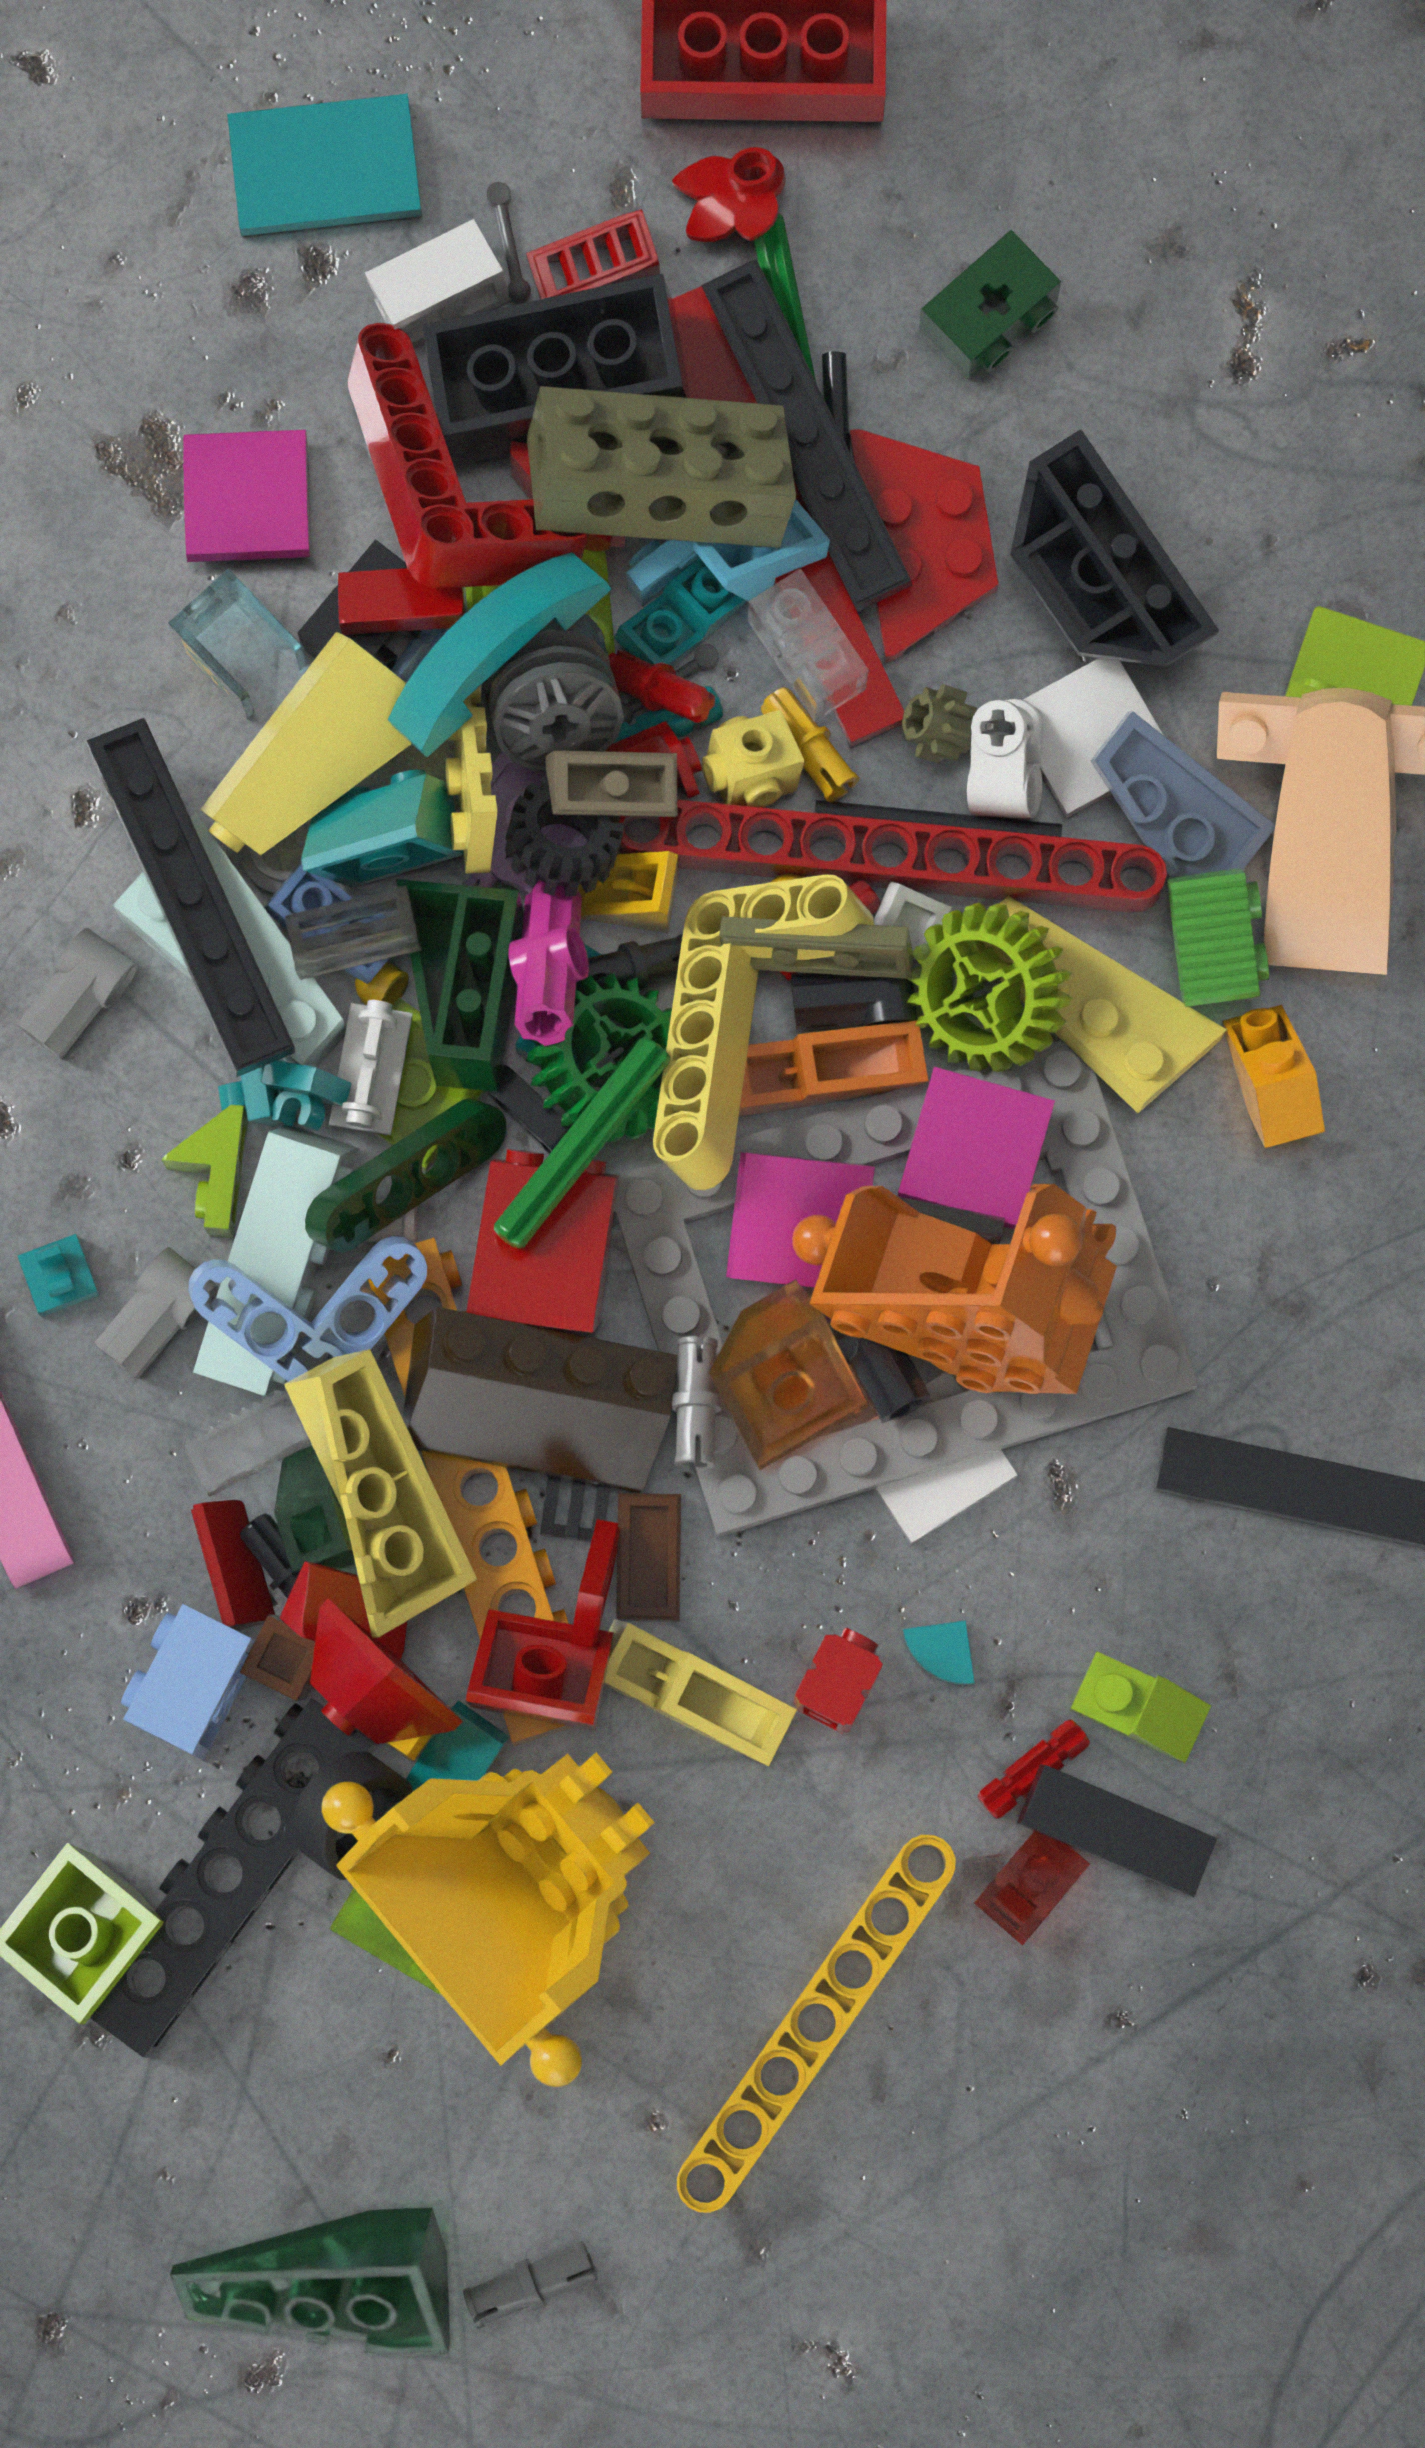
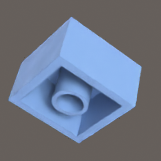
M182 1604L177 1616L168 1612L159 1624L152 1639L151 1647L157 1650V1654L147 1674L137 1670L124 1692L121 1704L128 1707V1711L123 1720L205 1761L247 1679V1676L239 1672L255 1641Z

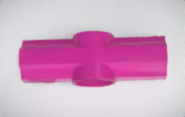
M539 880L531 892L525 896L522 938L510 943L509 962L513 977L518 986L515 1026L523 1039H532L547 1046L564 1041L567 1029L573 1026L576 981L588 977L589 962L584 942L580 936L581 894L577 890L576 896L565 897L564 886H557L554 895L543 893L546 883Z

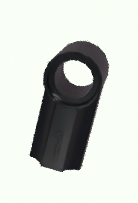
M821 973L791 975L796 1031L857 1025L864 1027L917 1020L916 1006L907 1003L910 996L915 993L914 983L908 979Z
M823 1315L820 1317L824 1330L838 1357L845 1367L850 1365L882 1424L908 1415L930 1399L926 1385L907 1353L865 1338L842 1334L831 1327V1319L828 1316Z

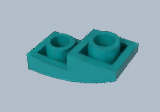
M699 558L671 579L659 597L620 625L614 639L626 652L650 664L663 662L674 667L719 629L747 600L726 590L701 558Z

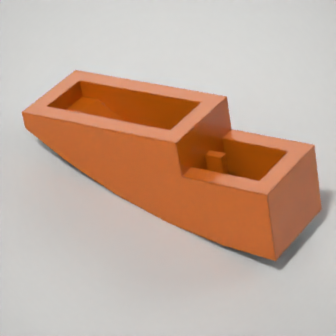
M918 1020L797 1034L793 1040L749 1044L739 1117L822 1105L926 1084L929 1080L920 1026H915Z

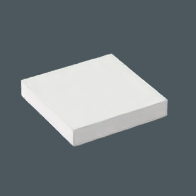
M1098 658L1023 699L1036 707L1041 716L1043 727L1041 734V774L1066 819L1112 794L1090 760L1127 712H1135L1162 734L1119 660ZM1010 722L1013 728L1016 729L1015 722Z
M945 1372L926 1384L930 1399L922 1405L963 1393L952 1374ZM878 1415L870 1421L879 1419ZM1000 1449L877 1487L875 1490L912 1545L1017 1478V1473Z

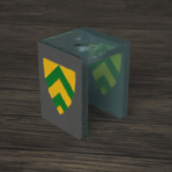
M228 568L171 619L168 625L176 645L248 719L255 712L249 694L196 639L197 636L235 603L299 671L308 664L302 645Z

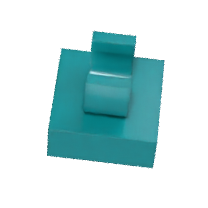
M265 1066L241 1075V1081L218 1086L222 1111L230 1105L244 1106L247 1112L249 1122L271 1127L284 1125L272 1120V1105L281 1092L261 1083Z
M275 1061L265 1065L261 1079L262 1084L281 1092L272 1105V1120L286 1126H293L296 1112L301 1107L298 1124L314 1131H318L324 1122V1104L342 1106L348 1100L352 1085L351 1082L317 1067L283 1061Z
M77 1234L17 1255L37 1312L41 1317L100 1295Z

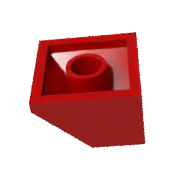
M329 1598L319 1607L310 1684L328 1701L321 1709V1712L343 1733L350 1736L357 1728L376 1744L455 1731L463 1722L393 1651L377 1638H372L369 1631Z

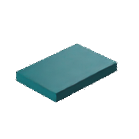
M408 93L227 114L241 236L422 216Z

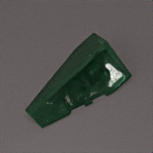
M433 2207L368 2210L172 2265L170 2277L185 2318L188 2320L257 2333L265 2332L271 2325L306 2331L305 2342L326 2345L328 2336L366 2343L364 2353L385 2357L448 2355L450 2326L447 2251Z

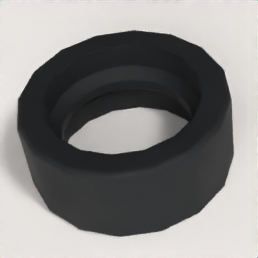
M349 1752L332 1759L312 1777L302 1791L293 1813L292 1836L298 1850L339 1880L347 1879L336 1865L358 1840L353 1834H346L344 1837L336 1840L338 1832L328 1826L322 1815V1801L326 1792L340 1782L349 1781L362 1785L369 1793L372 1792L374 1804L372 1817L376 1822L413 1792L411 1783L369 1752Z

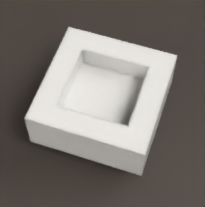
M890 881L874 918V925L909 927L912 950L914 951L916 946L927 943L923 933H925L928 927L938 923L942 925L941 919L951 911L952 907Z

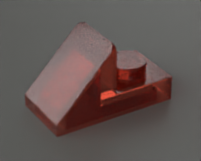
M1033 1831L999 1873L977 1896L974 1904L1023 1946L1090 1863L1070 1846Z

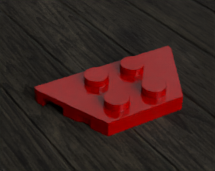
M853 429L849 432L852 458L913 584L876 603L885 663L894 662L903 656L904 651L931 632L935 634L954 621L955 616L967 607L976 606L998 590L999 583L980 467L862 429Z

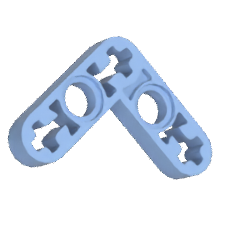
M398 1236L381 1239L370 1249L311 1323L236 1265L226 1260L213 1259L197 1267L189 1279L188 1292L195 1309L203 1318L289 1382L308 1371L303 1361L290 1351L296 1343L300 1332L307 1334L298 1340L302 1349L315 1358H320L327 1352L329 1354L326 1361L345 1354L371 1350L421 1289L427 1277V1264L425 1257L412 1241ZM405 1254H408L406 1264L411 1272L405 1279L399 1275H394L390 1278L382 1289L391 1299L386 1305H383L379 1297L372 1290L362 1285L367 1279H371L376 1288H378L388 1274L383 1265L384 1260L388 1256L399 1260ZM226 1277L231 1278L228 1284L230 1291L236 1299L246 1305L238 1318L237 1324L233 1325L229 1322L238 1315L235 1309L223 1299L217 1298L211 1304L206 1303L209 1294L204 1285L210 1279L221 1283ZM251 1294L257 1296L256 1299L247 1304ZM360 1300L371 1304L374 1309V1319L368 1328L360 1332H349L342 1328L339 1321L340 1313L348 1303ZM266 1312H275L281 1315L286 1323L282 1337L271 1344H261L255 1341L250 1334L254 1319ZM288 1353L285 1362L279 1360V1358Z

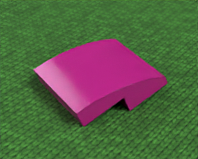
M306 429L184 435V520L187 562L310 557V506L308 498V442Z
M934 1067L897 1197L1015 1230L1026 1194L1031 1189L1030 1186L1033 1182L1055 1100Z
M740 1152L726 1277L815 1288L822 1265L807 1264L797 1256L792 1245L794 1229L801 1220L812 1215H824L837 1223L846 1194L862 1186H873L875 1167L864 1164Z

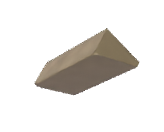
M553 751L546 755V773L554 815L677 816V753Z

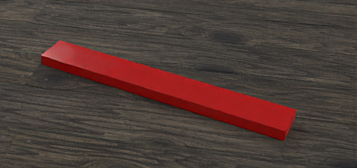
M702 286L672 298L690 398L758 404ZM794 481L796 492L795 500H797L800 503V505L812 518L801 496V493ZM829 552L826 558L776 577L774 587L850 747L902 725L904 709Z

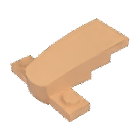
M1352 688L1321 689L1302 694L1301 698L1222 692L1219 700L1217 759L1286 764L1277 811L1267 891L1264 943L1268 965L1387 975L1390 952L1391 908L1394 899V839L1397 831L1395 773L1425 775V707L1392 704L1391 700L1372 692Z

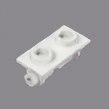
M368 1000L367 1005L351 1003L338 1077L351 1082L352 1085L347 1102H344L342 1106L332 1105L329 1120L330 1126L391 1136L413 1013L392 1010V1004L379 1000Z

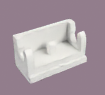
M474 219L365 272L367 282L376 297L374 301L387 324L393 325L395 330L397 328L403 330L412 341L414 349L425 344L423 324L493 310L511 301L503 270Z

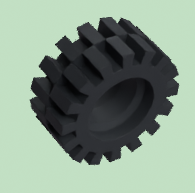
M545 777L542 778L540 789L534 783H531L525 788L523 797L519 795L515 801L505 840H507L505 846L506 857H513L511 868L516 875L527 870L524 882L532 888L535 887L539 880L545 882L546 885L543 893L554 895L557 886H564L565 897L576 896L579 884L585 893L595 890L598 880L603 884L609 877L621 844L624 823H619L621 816L554 815L548 780ZM554 824L566 825L579 831L586 838L587 844L572 848L559 846L548 840L542 834L541 829L542 827Z

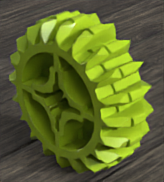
M975 903L965 907L964 912L954 910L945 914L943 919H941L942 925L939 923L932 925L923 933L927 943L916 946L913 951V957L921 966L913 968L912 978L908 977V980L918 985L919 991L912 994L907 1003L914 1006L921 1005L924 1015L917 1019L918 1021L915 1026H920V1029L930 1026L935 1033L932 1035L928 1047L938 1049L948 1044V1062L957 1064L967 1058L970 1071L979 1072L988 1068L990 1064L993 1071L1003 1072L1010 1069L1013 1062L1016 1065L1022 1066L1032 1061L1035 1051L1042 1052L1048 1049L1052 1042H1054L1049 1032L1054 1033L1061 1030L1067 1022L1057 1009L1068 1006L1073 998L1065 992L1058 990V984L1068 981L1072 973L1064 969L1056 970L1053 960L1061 956L1063 948L1055 946L1046 949L1043 941L1047 937L1049 928L1039 926L1028 931L1029 913L1019 911L1009 916L1007 904L997 903L986 910L984 904ZM984 942L1002 949L1014 963H1008L1000 959L992 946L986 948ZM953 967L957 975V986L954 991L952 985ZM1001 977L1004 978V981L993 987V991L989 994L986 993L977 998L973 997L975 992L985 988V983ZM1023 983L1026 996L1024 1008L1020 1001V989ZM963 1012L971 1013L978 1017L984 1028H991L993 1033L976 1026Z

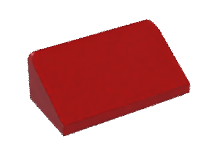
M407 568L338 573V606L342 635L451 628L465 614L464 587L431 588L414 579Z
M236 1499L203 1502L193 1505L191 1513L222 1623L236 1631L263 1624L268 1615H275L262 1565L240 1536L242 1529L249 1523L245 1505L242 1501Z
M305 1561L279 1618L300 1637L315 1641L319 1607L329 1598L371 1633L358 1575ZM407 1621L377 1638L400 1659L404 1652Z

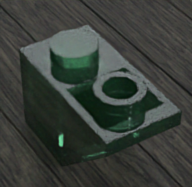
M311 1445L282 1457L274 1514L292 1572L300 1573L305 1561L338 1570L355 1564L344 1512L313 1446Z

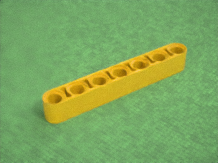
M920 1835L912 1838L903 1846L681 2166L677 2176V2191L680 2199L688 2208L697 2212L711 2213L721 2209L738 2189L951 1881L955 1872L956 1858L952 1848L944 1839L935 1835ZM931 1847L941 1854L944 1861V1870L938 1880L930 1883L921 1882L911 1875L908 1868V1858L914 1849ZM884 1899H894L900 1902L908 1914L905 1929L894 1936L880 1933L874 1927L871 1920V1912L874 1905ZM849 1951L863 1954L871 1965V1976L868 1982L857 1989L843 1986L835 1975L837 1959ZM811 2004H820L827 2007L835 2019V2027L832 2034L821 2042H812L805 2039L798 2028L800 2012ZM774 2057L789 2059L798 2071V2081L795 2088L784 2095L769 2093L761 2082V2070L764 2064ZM739 2110H747L754 2113L761 2124L759 2140L748 2148L732 2146L724 2135L726 2119L733 2112ZM701 2164H711L717 2167L722 2172L725 2180L722 2193L716 2199L709 2202L695 2199L687 2188L689 2172L695 2166Z

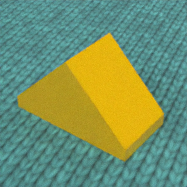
M670 851L617 854L613 869L611 868L610 875L603 884L598 880L595 890L585 893L579 884L578 891L582 896L581 919L668 933L679 875L678 854Z

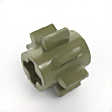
M942 684L938 691L925 687L923 694H918L910 700L904 711L902 725L906 735L905 740L918 744L915 752L916 757L940 764L943 758L957 761L959 754L966 753L971 749V724L973 716L977 712V707L965 704L966 691Z

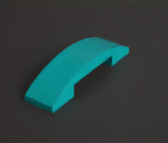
M572 552L554 557L518 574L499 586L466 612L433 646L406 683L388 721L427 758L473 716L463 702L472 692L551 620L557 623L563 630H568L611 590L610 586Z

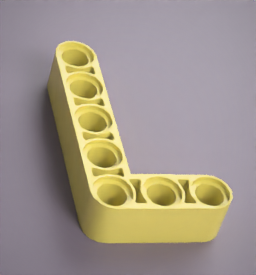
M819 875L716 890L700 896L688 909L683 929L666 1052L670 1056V1062L662 1074L653 1147L657 1156L687 1186L694 1190H707L715 1187L723 1181L732 1165L759 970L752 968L750 960L751 957L772 958L773 950L772 947L738 946L731 943L721 946L719 932L722 916L776 919L778 921L770 927L755 929V933L837 936L851 931L857 924L874 925V917L869 909L843 879L835 875ZM797 949L796 960L834 956L835 951Z

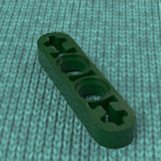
M474 1098L461 1100L316 1196L307 1209L305 1217V1230L309 1238L335 1252L345 1253L354 1249L493 1156L502 1145L507 1130L503 1112L492 1105ZM436 1145L438 1152L436 1161L432 1168L423 1174L422 1163L424 1156L432 1146ZM391 1176L392 1185L386 1199L377 1204V1188L384 1178Z

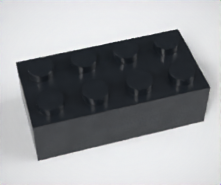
M663 273L422 325L436 415L454 465L510 454L512 441L527 443V435L540 386L690 398L675 307Z

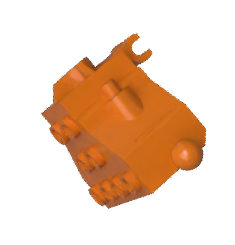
M1034 1184L1030 1186L1032 1190L1026 1194L1011 1243L991 1244L975 1232L918 1212L883 1186H862L846 1194L837 1223L824 1215H812L801 1220L794 1229L792 1245L795 1253L802 1261L810 1265H822L809 1304L831 1319V1327L836 1331L852 1337L865 1338L931 1362L939 1369L949 1374L957 1375L956 1381L963 1387L981 1393L1077 1394L1117 1269L1115 1264L1106 1259V1255L1115 1241L1116 1226L1113 1224H1093L1097 1212L1093 1209H1086L1084 1205L1057 1185Z

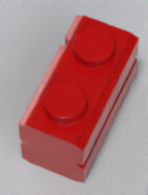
M846 1627L840 1636L836 1634L825 1635L812 1660L811 1669L807 1670L794 1695L793 1704L797 1711L840 1734L842 1732L849 1733L882 1669L883 1664L879 1660V1656L875 1655L879 1645L866 1636Z

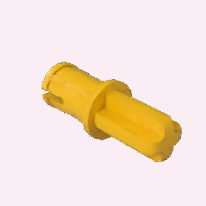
M782 687L764 699V703L761 706L762 714L777 710L782 711L803 756V768L823 792L824 798L828 802H834L848 793V790L843 786L846 783L850 788H854L857 785L860 777L856 772L852 771L829 741L831 735L829 729L826 726L819 727L790 689Z

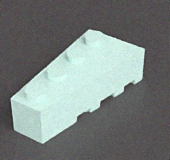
M195 812L191 817L192 823L295 1046V1053L283 1059L289 1063L318 1067L344 1038L346 1026L343 1018ZM142 872L113 906L120 920L193 982L144 872Z
M285 1125L269 1131L228 1262L236 1265L307 1320L316 1294V1289L310 1288L317 1265H324L330 1251L329 1248L309 1238L305 1230L307 1209L313 1199L322 1191L354 1171L351 1167L358 1147L294 1126ZM226 1277L220 1284L216 1299H223L235 1309L238 1316L229 1321L235 1325L246 1305L233 1296L228 1287L231 1278ZM251 1294L247 1304L256 1299L257 1296ZM275 1312L260 1314L251 1325V1337L261 1344L274 1343L282 1337L285 1331V1320ZM208 1322L193 1373L263 1396L273 1391L277 1382L281 1384L287 1383V1380ZM292 1348L290 1351L297 1355V1349ZM288 1353L279 1358V1360L285 1362Z

